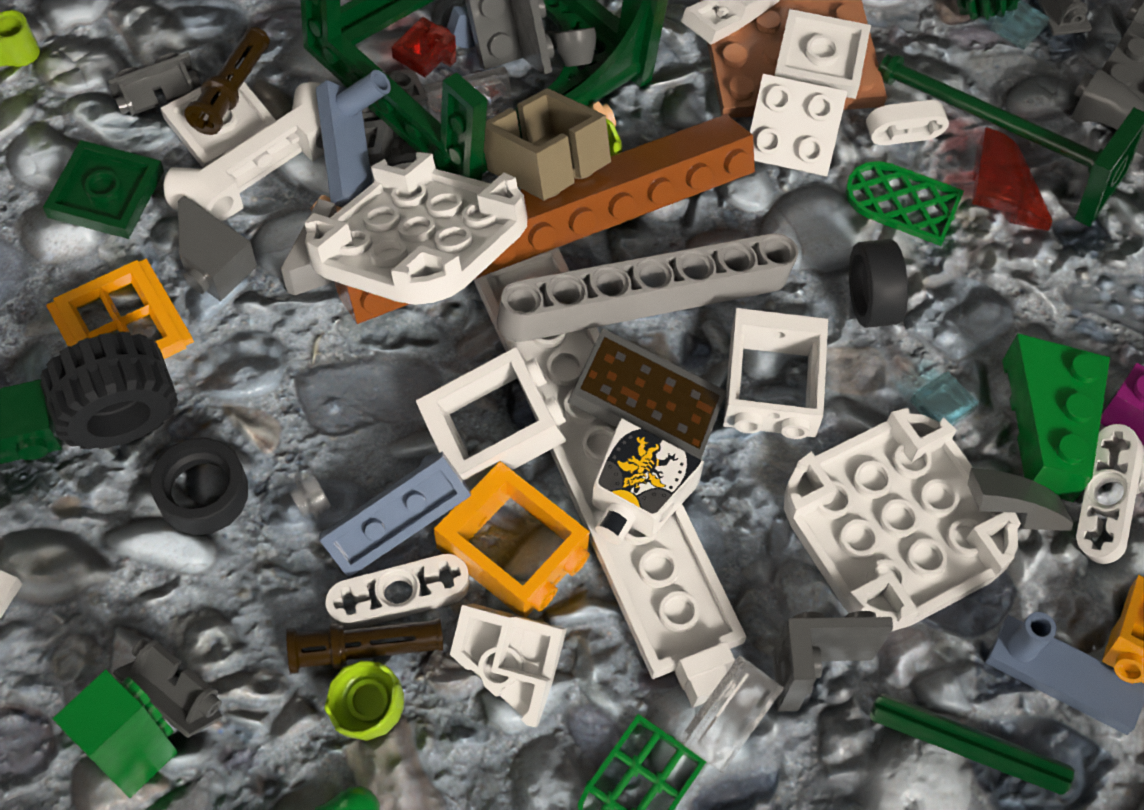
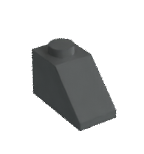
M183 196L178 201L179 255L186 272L184 273V278L198 293L204 294L208 292L219 301H222L257 267L251 242L186 196Z

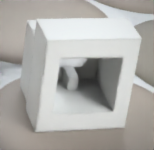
M727 642L679 660L675 674L692 708L724 696L730 690L733 682L728 672L735 659Z

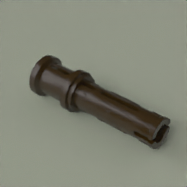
M248 27L218 74L204 81L201 85V95L197 101L190 102L184 112V116L191 127L205 135H215L223 127L222 118L227 111L233 110L238 104V90L270 44V38L266 32L258 27ZM245 58V59L243 60V62L241 63V65L239 66V68L236 69V68L238 67V65L240 64V62L242 61V59ZM207 114L209 117L204 121L203 118Z
M440 618L431 621L387 624L345 630L344 625H339L338 623H330L328 629L297 632L295 627L286 629L290 674H298L300 668L332 665L334 669H342V666H347V660L444 650ZM415 636L411 640L370 643L371 640ZM351 642H361V643H362L361 645L348 646V647H346V643H351ZM326 646V649L303 651V648Z

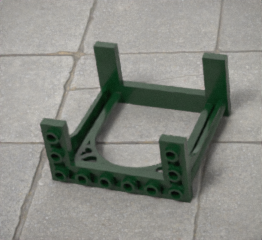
M300 0L303 48L348 88L373 70L383 72L355 45L435 0H351L342 6L340 0ZM543 0L546 15L555 23L560 32L595 27V50L598 52V54L593 55L592 63L585 64L582 70H579L576 66H564L560 75L548 89L588 107L591 103L597 102L629 80H632L640 88L652 80L668 0H623L620 18L611 13L597 0ZM383 72L390 82V92L368 106V108L416 152L433 154L436 169L481 181L482 174L488 171L484 153L488 99L456 72L443 80L440 123ZM516 107L514 110H516L520 138L523 139L518 107Z

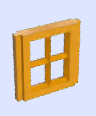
M147 258L139 262L135 260L59 295L53 298V302L46 304L67 346H73L80 340L97 337L100 334L113 333L117 330L119 332H130L127 325L150 315L162 336V339L155 342L158 344L164 359L186 349L187 345L194 342ZM132 284L144 306L121 317L109 294ZM101 299L113 321L89 332L77 309Z

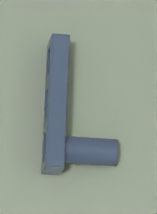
M373 70L348 88L328 80L316 87L330 201L339 207L347 205L372 184L362 110L390 92V82L386 75L379 70Z
M443 451L439 454H429L422 459L420 466L320 533L319 541L345 575L350 578L469 498L471 491Z
M1034 612L1024 622L1010 615L1005 618L987 656L986 664L1126 735L1135 729L1144 705V683L1125 682L1116 675L1113 667L1054 638L1057 629L1052 617L1046 613Z

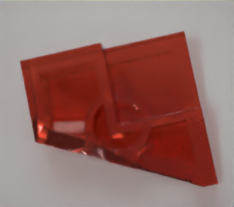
M985 127L976 149L972 181H975L972 204L1011 212L1010 223L1049 231L1052 226V217L1021 149L1007 135Z

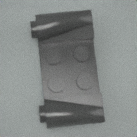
M1135 0L1126 15V18L1132 22L1103 68H1099L1095 75L1089 72L1084 75L1074 95L1080 97V100L1070 118L1077 123H1103L1118 130L1133 107L1144 111V0ZM1144 132L1137 148V153L1144 156Z

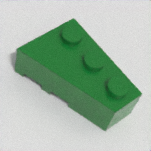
M1017 333L1002 363L1004 373H1008L1012 393L1009 398L1011 411L1016 413L1019 429L1017 442L1024 478L1047 487L1059 495L1060 499L1074 503L1093 477L1110 357Z
M106 669L52 718L129 798L138 792L178 753L168 740V737L174 730L162 718L163 715L150 702L149 696L129 676L119 683Z

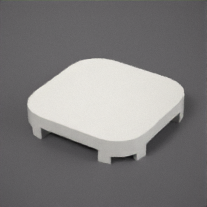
M417 152V159L414 162L402 163L393 167L388 166L386 160L383 159L371 166L374 183L329 218L312 213L304 222L307 231L305 246L315 273L326 279L401 303L414 305L434 303L452 297L464 289L522 235L527 228V211L524 195L517 187L516 177L503 172L492 183H487L441 171L435 168L433 154Z
M908 408L893 411L886 422L819 455L815 456L812 451L798 461L784 493V511L791 528L841 605L849 613L871 611L876 613V617H892V631L911 626L992 583L1013 561L1018 548L1017 529L1021 523L1016 513L979 511L967 484L970 470L973 467L952 439L957 430L944 417L938 422L925 415L910 414Z

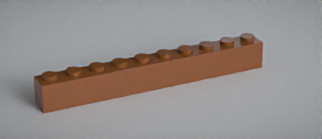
M725 114L613 155L609 164L598 169L587 178L574 179V184L545 201L521 189L527 211V228L511 246L475 279L754 173L753 134ZM335 282L338 296L356 324L409 305L408 303L397 302Z

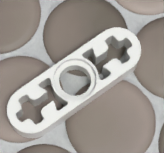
M1122 424L1109 425L1099 432L1093 477L1085 487L1076 534L1079 548L1090 560L1100 564H1108L1118 560L1126 550L1144 454L1143 444L1136 433L1130 427ZM1119 439H1123L1129 447V450L1120 451L1117 462L1122 472H1126V474L1113 470L1115 458L1108 449V447L1117 446ZM1109 482L1121 484L1123 486V495L1117 503L1104 505L1098 502L1097 494L1104 484ZM1095 513L1107 517L1105 528L1107 533L1113 538L1112 542H1104L1101 550H1098L1095 544L1090 541L1092 537H1099L1103 528V521L1098 515L1094 516Z
M441 554L340 581L331 587L326 596V608L332 623L344 625L345 630L369 627L443 607L460 601L466 595L469 589L468 568L457 556ZM449 570V574L455 577L453 580L454 586L444 588L442 582H437L440 580L439 572ZM424 575L425 585L427 584L428 595L426 596L421 595L418 576ZM395 581H404L412 587V595L403 603H391L384 597L385 589L389 584ZM375 588L377 602L380 607L374 610L368 591ZM347 596H353L355 602H360L356 604V613L352 615H347L344 608H340L344 605L343 598Z

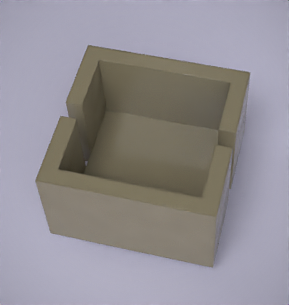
M548 88L517 104L523 139L520 138L516 110L512 108L486 121L484 153L488 171L497 176L504 172L516 177L517 187L543 201L558 195L562 190L574 184V179L587 178L611 162L606 115Z

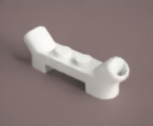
M307 82L300 84L295 89L292 111L274 123L264 126L257 134L240 145L230 148L223 156L205 168L172 167L168 170L164 179V195L171 208L178 209V201L183 196H186L223 222L244 208L240 196L242 191L299 153L303 152L312 162L324 154L316 95V87L320 83Z

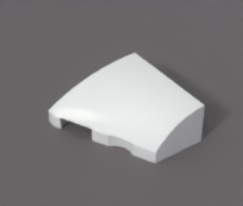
M474 603L464 604L461 607L450 655L466 670H472L482 679L483 686L495 697L501 696L523 717L521 720L526 725L537 727L554 679L567 628Z

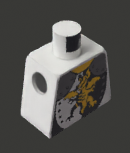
M621 419L593 487L592 504L595 508L604 512V515L595 527L597 534L604 540L616 545L621 544L631 527L647 536L655 535L696 489L700 481L704 461Z

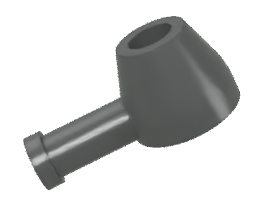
M595 27L562 32L544 31L549 35L554 50L557 49L566 67L592 63L596 45Z

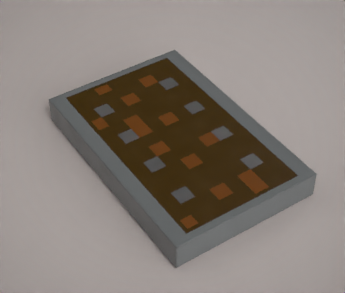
M603 328L567 403L615 427L618 426L621 419H624L701 460L727 391Z

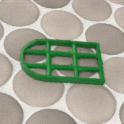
M637 714L595 775L587 781L578 802V810H583L589 793L604 802L599 810H628L616 800L632 777H637L638 773L653 784L637 808L632 807L631 810H646L657 792L661 794L662 790L674 798L668 810H675L707 761L678 742L674 736L668 735L643 716ZM640 724L653 734L637 756L634 754L631 758L620 749L637 725ZM660 738L675 748L676 751L661 773L657 771L655 775L641 764ZM685 755L698 764V766L679 792L665 781L681 757ZM617 757L627 764L629 768L613 791L608 790L606 794L596 787L595 784L612 760Z

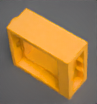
M501 461L471 490V496L455 506L434 528L436 548L443 554H452L460 558L466 564L468 574L517 615L526 618L534 609L539 612L545 609L555 597L558 591L556 585L567 573L570 576L578 573L590 556L588 552L590 531ZM510 498L564 540L524 585H521L469 542Z

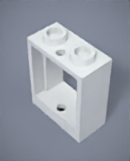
M736 308L730 337L727 392L723 419L724 427H732L743 433H757L759 431L782 433V435L791 439L816 437L824 414L828 319ZM743 349L808 356L806 406L797 407L739 400Z
M517 347L416 400L438 452L443 451L470 491L499 461L513 470L567 441L559 426L566 422L561 408L554 396L546 399L540 386L547 383L542 370L535 358L526 361ZM519 378L539 421L469 457L450 414Z

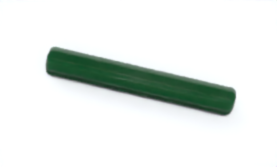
M884 692L879 693L872 704L870 718L876 723L1059 795L1069 791L1073 783L1074 768L1061 761Z

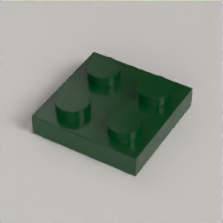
M80 140L46 200L43 210L47 218L129 239L164 172L161 160Z

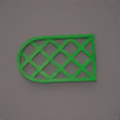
M874 161L866 162L853 170L848 177L845 192L848 203L857 213L864 217L942 246L950 224L955 219V212L964 190L892 163ZM874 170L878 177L865 181L861 173ZM882 170L891 172V174L884 175ZM857 178L859 183L852 185V181ZM901 178L906 188L893 191L888 181ZM909 179L920 184L912 186ZM882 183L887 194L874 197L869 187ZM928 188L934 199L922 202L916 191ZM863 189L868 199L858 202L853 195V191ZM937 190L947 193L948 195L940 196ZM910 194L915 204L903 208L897 197ZM891 199L896 210L883 213L878 203ZM956 199L950 213L944 202ZM938 204L944 215L931 219L926 208ZM872 205L875 212L869 210L866 206ZM919 210L925 221L912 224L907 213ZM900 216L903 222L892 218ZM947 221L942 234H940L935 224ZM929 227L932 233L921 230V228Z

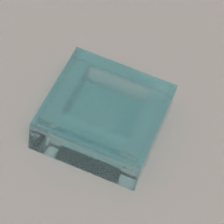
M1020 0L1017 9L1005 11L1004 17L997 16L994 19L991 30L1024 50L1046 28L1050 18Z
M948 370L914 393L910 400L922 415L938 422L944 417L952 426L974 412L979 404Z

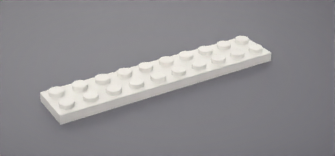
M555 248L474 279V282L505 352L517 347L526 361L535 358L547 380L546 384L540 386L545 398L548 399L554 396L566 418V422L559 426L567 441L551 449L550 452L583 526L590 531L589 539L650 676L652 679L675 671L679 660L723 642H727L730 649L744 644L746 635L683 504L680 505L653 536H647L631 527L621 544L616 545L604 540L595 530L604 512L595 508L592 504L593 487L617 427L567 402L600 334L598 328L594 327L524 342L508 340L497 329L500 299L503 289L508 284L569 272L559 248ZM518 378V381H519V383H520V385H521V387H522V390H523V392H524V394H525V396H526V399H527V401H528V403H529V405H530V407H531V410H532V412H533V414H534V416H535V419H536V421H539V419H538V417H537V415H536V413H535V411H534V409H533V407H532V405H531V403H530V401H529V398H528V396H527V394H526V392H525V390H524V388H523V386H522V384H521V382H520V380H519V378Z

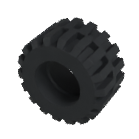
M130 332L105 333L90 339L80 340L77 344L61 350L59 356L51 358L46 364L47 368L42 370L40 375V384L58 438L65 440V443L69 446H80V449H104L140 439L162 426L164 421L172 416L174 413L173 408L178 403L174 385L158 344L154 340H148L147 336L142 334L131 335Z

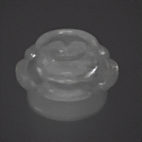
M314 474L302 481L296 478L295 483L298 488L290 492L298 509L304 518L313 513L316 520H321L320 514L331 509L332 506Z

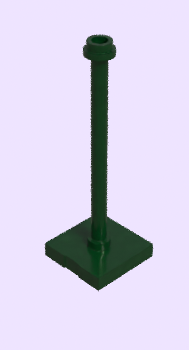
M887 54L879 66L878 71L881 72L883 83L887 85H892L895 81H899L1089 167L1088 172L1090 175L1074 219L1091 227L1129 172L1144 132V111L1133 107L1104 149L1100 148L1097 152L903 65L904 57L896 54L893 56Z

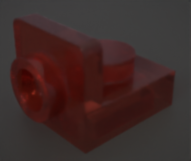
M423 16L391 47L393 59L424 78L440 62L449 67L456 62L455 35L446 27L436 25Z

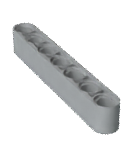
M779 233L766 234L516 281L508 284L503 289L497 316V329L508 340L524 342L775 292L782 289L786 284L796 262L798 248L794 241Z

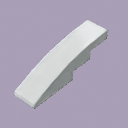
M703 0L687 7L681 22L712 45L739 30L780 0Z

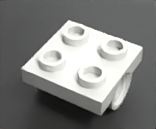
M763 74L750 133L753 134L754 161L827 177L847 91Z

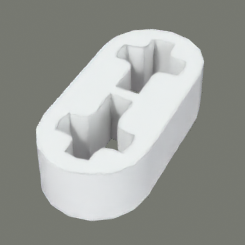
M924 100L881 106L868 115L866 125L871 140L875 144L891 145L933 139L946 131L949 121L940 101Z

